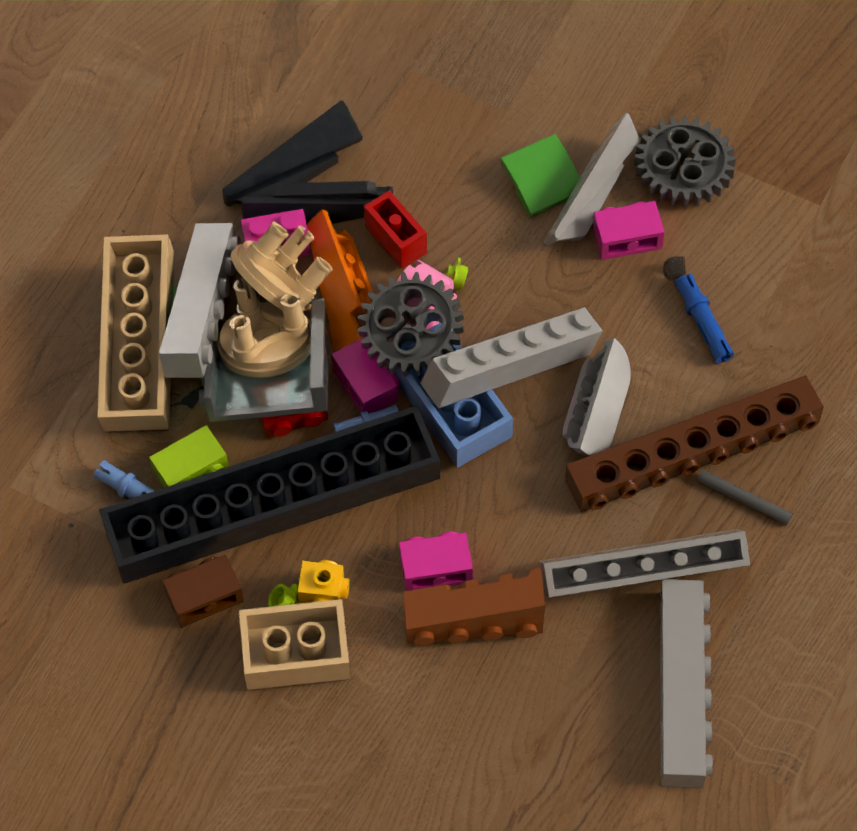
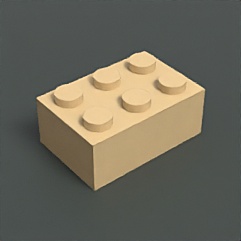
M342 599L239 610L247 690L350 679Z

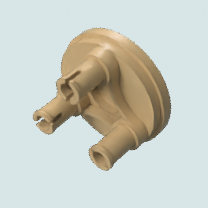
M272 222L257 242L248 240L243 244L237 245L231 252V260L246 282L278 308L282 309L280 299L283 295L287 293L299 294L301 296L303 314L306 315L312 307V299H314L317 293L316 288L333 271V268L321 257H316L315 261L301 275L296 270L297 257L314 240V236L310 231H307L304 235L306 228L299 225L283 245H280L289 234L281 225Z
M241 278L243 289H241L240 282L237 280L233 286L238 301L236 313L225 322L218 338L219 355L224 365L239 375L265 378L286 373L303 363L311 354V322L303 314L301 296L297 293L283 295L280 299L282 309H280L271 302L261 303L256 297L255 290L244 278Z

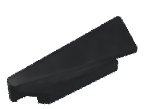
M339 101L225 186L222 190L224 204L231 206L233 203H242V197H273V184L307 183L337 164L338 155L336 152L363 140L344 101Z
M375 182L277 183L273 184V197H242L243 219L303 209L307 224L323 209L329 213L328 216L331 224L364 218V205L389 190L393 194V187H376Z

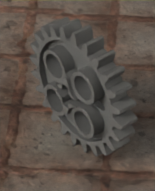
M683 116L681 123H677L674 117H670L669 125L660 120L658 130L650 126L648 136L642 135L640 144H637L634 165L637 166L636 176L642 177L641 186L650 185V195L656 192L660 193L659 201L662 202L666 197L671 198V206H674L677 200H682L683 206L687 208L689 200H693L698 207L700 206L701 198L710 203L712 202L713 193L721 196L723 187L728 188L730 179L734 176L736 157L733 156L734 146H728L729 137L720 138V128L711 131V122L709 121L703 126L699 125L698 117L694 119L693 123H688L686 116ZM694 143H698V144H697L696 146H694V148L692 149L691 158H689L688 156H689V154H690V150H691L692 146L694 145ZM679 165H682L678 177L675 180H672L675 177V175L678 174Z
M402 272L401 281L396 282L392 276H389V286L385 287L383 284L377 283L380 292L378 295L372 292L367 293L371 304L361 303L362 311L366 314L358 315L359 324L364 326L357 330L360 337H365L361 341L363 349L370 348L367 352L370 360L378 357L377 364L379 368L389 363L391 374H394L398 367H400L404 377H407L409 370L413 368L416 375L420 376L421 367L426 366L428 369L432 358L453 352L451 344L461 345V339L456 334L464 333L463 324L458 323L464 320V315L462 311H457L461 307L459 299L452 300L454 297L453 290L448 289L443 292L445 286L442 280L433 285L432 275L430 274L424 281H420L418 272L414 273L412 280H408L405 272ZM414 297L422 299L421 303L416 307L406 305ZM431 306H434V307H435L434 309L427 311V309H428L429 307H431ZM391 317L396 319L395 323L389 327L380 325L385 318ZM410 321L412 324L416 323V326L412 327L409 324H405L406 322ZM433 321L442 323L441 327L435 331L426 329V326ZM390 338H394L392 342L387 341ZM406 341L416 343L415 347L409 351L400 349L401 345Z

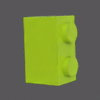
M207 425L149 457L152 472L163 488L229 467L227 454Z

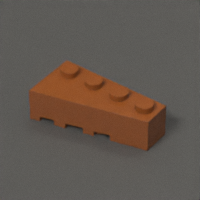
M541 568L530 569L529 576L515 579L513 573L498 575V581L487 584L479 582L478 579L467 580L465 583L460 584L458 589L451 590L449 585L445 584L403 592L406 642L425 646L432 644L434 641L448 640L451 643H462L471 638H483L484 640L494 641L501 639L503 636L517 635L519 638H531L543 633L545 599Z

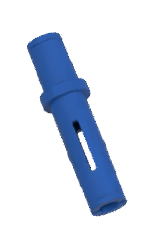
M688 274L687 277L686 275L679 277L674 284L686 303L684 308L687 314L692 315L705 343L712 353L716 364L730 360L734 356V352L726 341L717 320L709 308L710 302L707 296L702 295L693 274Z

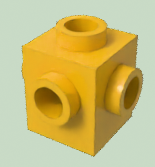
M321 560L319 562L302 561L298 586L299 604L339 600L342 598L347 599L350 579L344 578L343 565H338L330 560Z

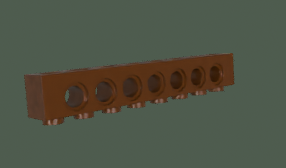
M805 375L566 464L565 481L580 512L589 509L599 510L610 501L618 498L628 499L644 488L650 486L653 488L660 487L673 477L679 475L689 476L700 467L711 463L712 465L723 463L729 456L740 452L743 454L750 453L761 444L769 441L779 442L790 433L798 430L808 431L820 422L824 406ZM779 410H786L791 414L784 415L780 413ZM756 421L759 422L761 426H754L749 422ZM726 432L731 434L732 436L723 437L719 433ZM696 443L701 445L702 448L696 449L689 444ZM665 454L671 456L673 459L664 460L659 456ZM639 466L643 470L633 471L629 467ZM608 477L612 482L604 483L599 478Z

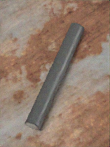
M702 470L698 477V482L785 525L789 524L793 513L705 470Z

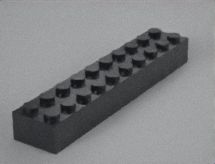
M414 406L101 508L99 512L122 582L125 584L440 479V459L418 406Z

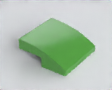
M556 134L501 158V166L516 187V196L530 217L566 202L580 179L575 166Z

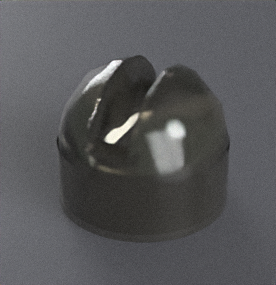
M684 256L670 257L665 261L663 273L669 281L675 282L679 277L686 275Z

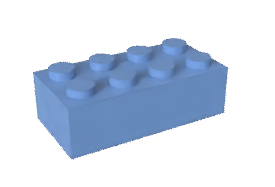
M439 323L428 330L435 331L441 327L442 323ZM406 341L401 345L400 349L409 351L415 347L416 343ZM451 344L454 351L462 349L460 345ZM426 366L421 367L420 376L416 375L414 368L409 370L407 377L403 376L400 367L396 370L395 374L399 380L401 390L413 407L418 406L425 424L456 468L512 438L513 417L493 390L438 408L420 384L427 371Z

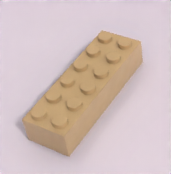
M168 234L104 237L97 418L105 432L170 429L171 378H165L159 357L160 347L173 305L174 249Z

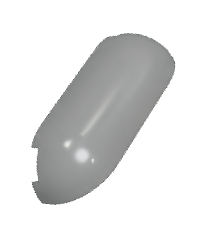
M615 338L603 342L604 348L592 360L589 357L586 358L564 422L562 435L567 439L568 446L576 453L584 456H590L610 448L631 378L629 359L623 346Z

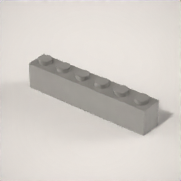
M233 223L195 224L159 351L165 378H204L207 364L212 363L213 341L218 340V321L224 317V298L229 297L230 276L235 275V266L231 260V252L237 245L241 244L240 237L235 236Z
M584 307L432 358L420 384L435 405L441 408L589 356L603 330Z
M739 529L539 561L542 571L544 595L549 598L750 565L746 532Z
M662 579L660 589L661 786L703 788L706 776H712V755L706 754V742L711 743L712 722L705 720V710L711 709V689H705V677H710L711 657L705 656L704 645H710V625L704 624V614H709L710 594L704 593V581Z

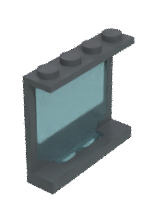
M325 298L312 299L311 319H309L311 322V354L303 363L286 373L264 378L247 377L237 374L224 365L219 355L218 340L213 341L212 363L207 364L204 378H201L204 389L199 390L200 407L207 410L209 422L328 411L329 319ZM218 321V330H219L218 338H219V336H220V332H221V329H222V328H220L219 321Z

